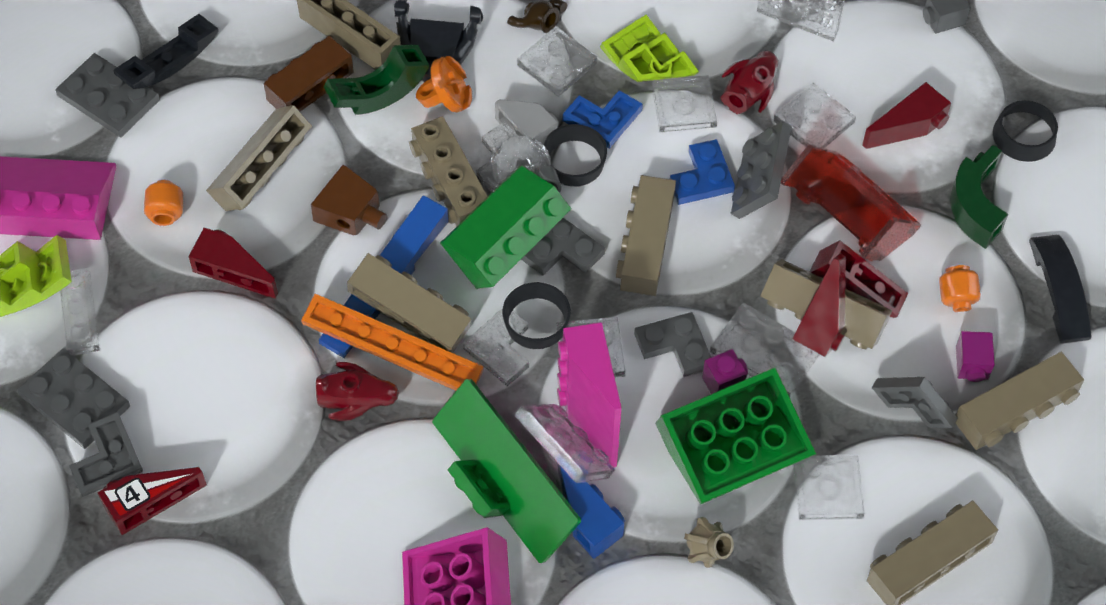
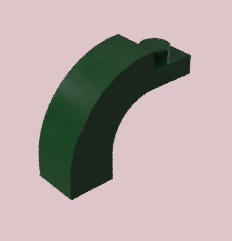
M394 45L386 61L375 71L357 78L327 79L324 89L334 108L351 107L355 115L367 114L388 107L406 96L422 80L430 65L418 45Z
M994 145L985 153L980 152L974 161L965 157L958 169L950 198L952 213L959 227L970 239L985 249L1001 233L1008 217V213L991 203L981 189V184L997 168L1002 154V150Z

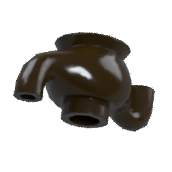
M562 0L530 2L524 10L525 17L510 16L507 23L517 28L542 30L543 33L547 34L556 27L560 12L563 13L566 10L567 3Z

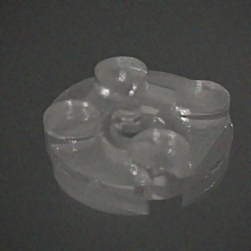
M513 136L504 140L490 158L493 175L499 185L516 170V161L518 159L526 160L527 164L524 167L541 177L539 170L542 167L551 166V159L546 147L540 141L528 136Z

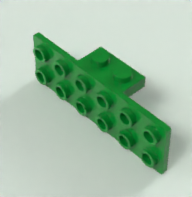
M466 379L432 420L433 425L461 460L454 461L447 470L454 478L456 486L473 503V508L478 514L482 515L483 518L504 516L539 563H545L581 523V518L472 379Z

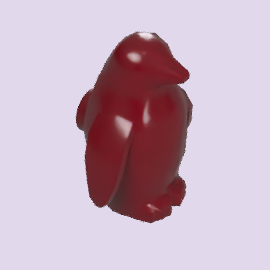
M765 50L754 58L735 62L723 72L722 78L733 73L720 98L724 105L729 107V110L736 114H741L759 100H761L758 112L761 113L766 108L773 94L774 78L779 62L777 56L772 51Z
M337 362L335 366L346 371L320 374L316 378L318 405L322 408L341 410L328 415V418L332 420H353L372 408L394 404L399 395V390L395 384L376 377L354 363Z

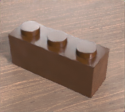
M330 36L326 37L321 42L315 43L310 50L299 58L293 59L281 71L272 74L263 83L267 101L276 109L294 105L301 112L327 93L324 89L327 79L347 78L354 73L352 55Z

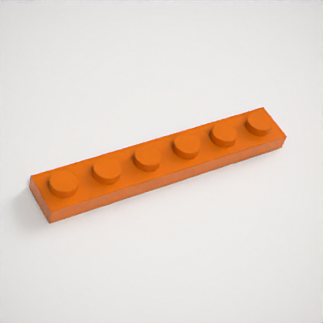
M314 294L301 319L303 325L455 391L466 379H472L477 385L484 371V366L317 294Z

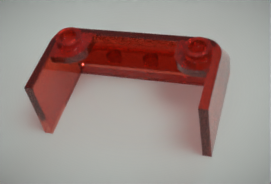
M808 144L781 179L782 185L793 187L797 190L795 194L800 200L808 205L811 202L820 204L859 239L857 243L861 248L858 251L864 259H868L871 262L874 260L882 261L911 238L921 227L917 219L851 161L836 151Z

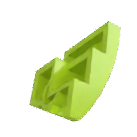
M647 15L636 20L600 45V48L623 73L637 82L695 76L699 72L684 51L680 53L666 33L661 34Z
M56 235L36 252L17 241L0 255V317L31 307L59 292L72 282L65 239Z

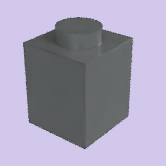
M927 0L923 9V18L927 24H930L934 33L937 34L966 25L971 7L966 0Z

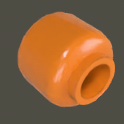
M159 180L146 188L144 214L154 224L160 226L171 225L182 216L183 191L179 186L169 180Z
M966 265L952 266L945 269L946 273L939 277L941 302L948 307H953L954 312L971 310V305L977 303L981 297L978 274L970 270V267Z

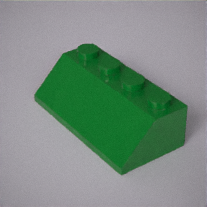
M519 166L451 231L440 244L476 289L494 287L571 210V207L554 185L527 168Z

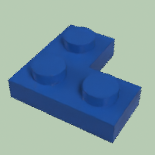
M620 90L603 109L579 95L562 114V121L568 125L579 124L596 130L605 140L607 148L610 149L642 112L643 104Z
M717 139L689 145L688 152L695 169L670 175V180H676L675 198L678 205L733 193L735 189V184Z

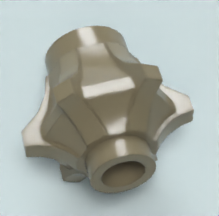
M705 517L697 518V526L689 534L685 533L684 539L687 540V546L690 549L687 558L690 563L702 561L706 568H710L716 560L728 558L733 551V539L723 531L721 522L710 524Z

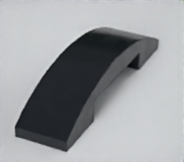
M197 14L178 27V36L142 60L137 56H133L113 70L114 74L133 89H140L159 83L177 73L194 60L218 34V27L202 15Z
M1059 234L1030 238L1029 243L1036 266L1042 267L1055 309L1052 318L1060 344L1090 340L1092 336L1086 298L1076 264L1066 243Z

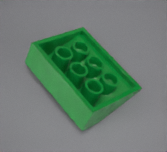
M775 367L663 414L655 422L670 456L700 505L816 454Z

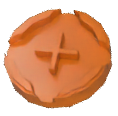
M443 56L433 61L431 65V79L425 81L418 88L416 98L425 108L443 103L451 112L458 113L470 107L472 90L470 85L466 86L464 79L467 77L461 65L454 58Z

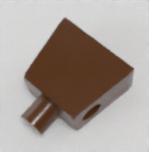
M345 165L340 167L310 204L313 221L353 236L358 235L366 224L379 230L387 219V214L379 210L378 191Z

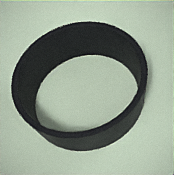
M1028 100L1017 101L1005 107L993 127V139L997 147L1010 158L1024 162L1038 161L1047 157L1053 151L1056 144L1058 123L1054 114L1044 105ZM1012 113H1030L1043 119L1051 128L1053 135L1048 141L1039 145L1021 144L1013 140L1005 132L1002 120L1005 116Z
M579 124L565 125L551 132L543 145V156L546 166H552L549 162L551 152L558 145L568 141H581L591 145L596 149L601 159V163L594 170L585 174L571 175L555 169L560 183L567 186H583L593 182L601 174L607 157V145L603 137L596 130Z
M532 282L517 287L507 296L503 304L502 315L507 331L516 343L529 349H544L556 344L563 337V328L568 326L571 308L567 297L558 288L547 283ZM529 299H545L554 303L561 310L564 317V325L551 336L528 338L518 334L511 328L509 318L513 309L521 302Z

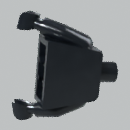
M407 0L395 2L394 11L395 17H398L396 25L397 34L400 36V45H418L430 65L422 78L423 82L431 79V65L434 60L440 57L450 56L460 65L464 62L473 49L478 29H476L477 24H481L483 21V14L479 7L470 5V21L464 29V23L412 18L408 22L409 3H406Z

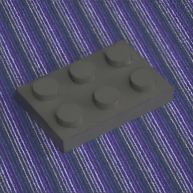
M93 53L55 91L59 98L121 138L160 101L159 95L149 87L131 88L114 74L113 70L117 68L116 66Z
M781 121L775 126L767 128L758 136L747 140L744 144L741 166L737 172V185L732 196L733 204L730 214L741 219L778 199L792 128L791 125Z
M64 348L17 389L19 395L83 449H86L94 442L88 424L116 412L121 416L131 407L126 398Z

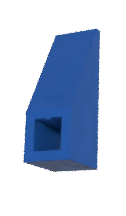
M560 455L558 457V474L563 496L581 518V523L572 532L573 537L595 559L624 536V517L616 507H609L603 500V494L596 485H589L576 463L573 461L568 462L563 455Z

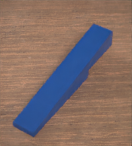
M423 195L379 256L387 259L392 264L391 268L399 273L407 272L412 275L415 271L414 264L449 222L448 209ZM353 294L350 295L343 305L373 319H376L381 313ZM324 333L319 338L320 345L342 358H345L354 347Z

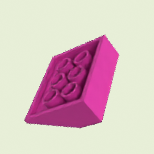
M0 156V234L55 237L58 235L62 238L101 240L116 171V163Z
M602 322L563 328V341L558 342L559 358H557L559 373H557L559 386L557 388L559 406H565L568 419L609 467H617L622 407Z
M488 527L402 552L404 605H511L507 540Z

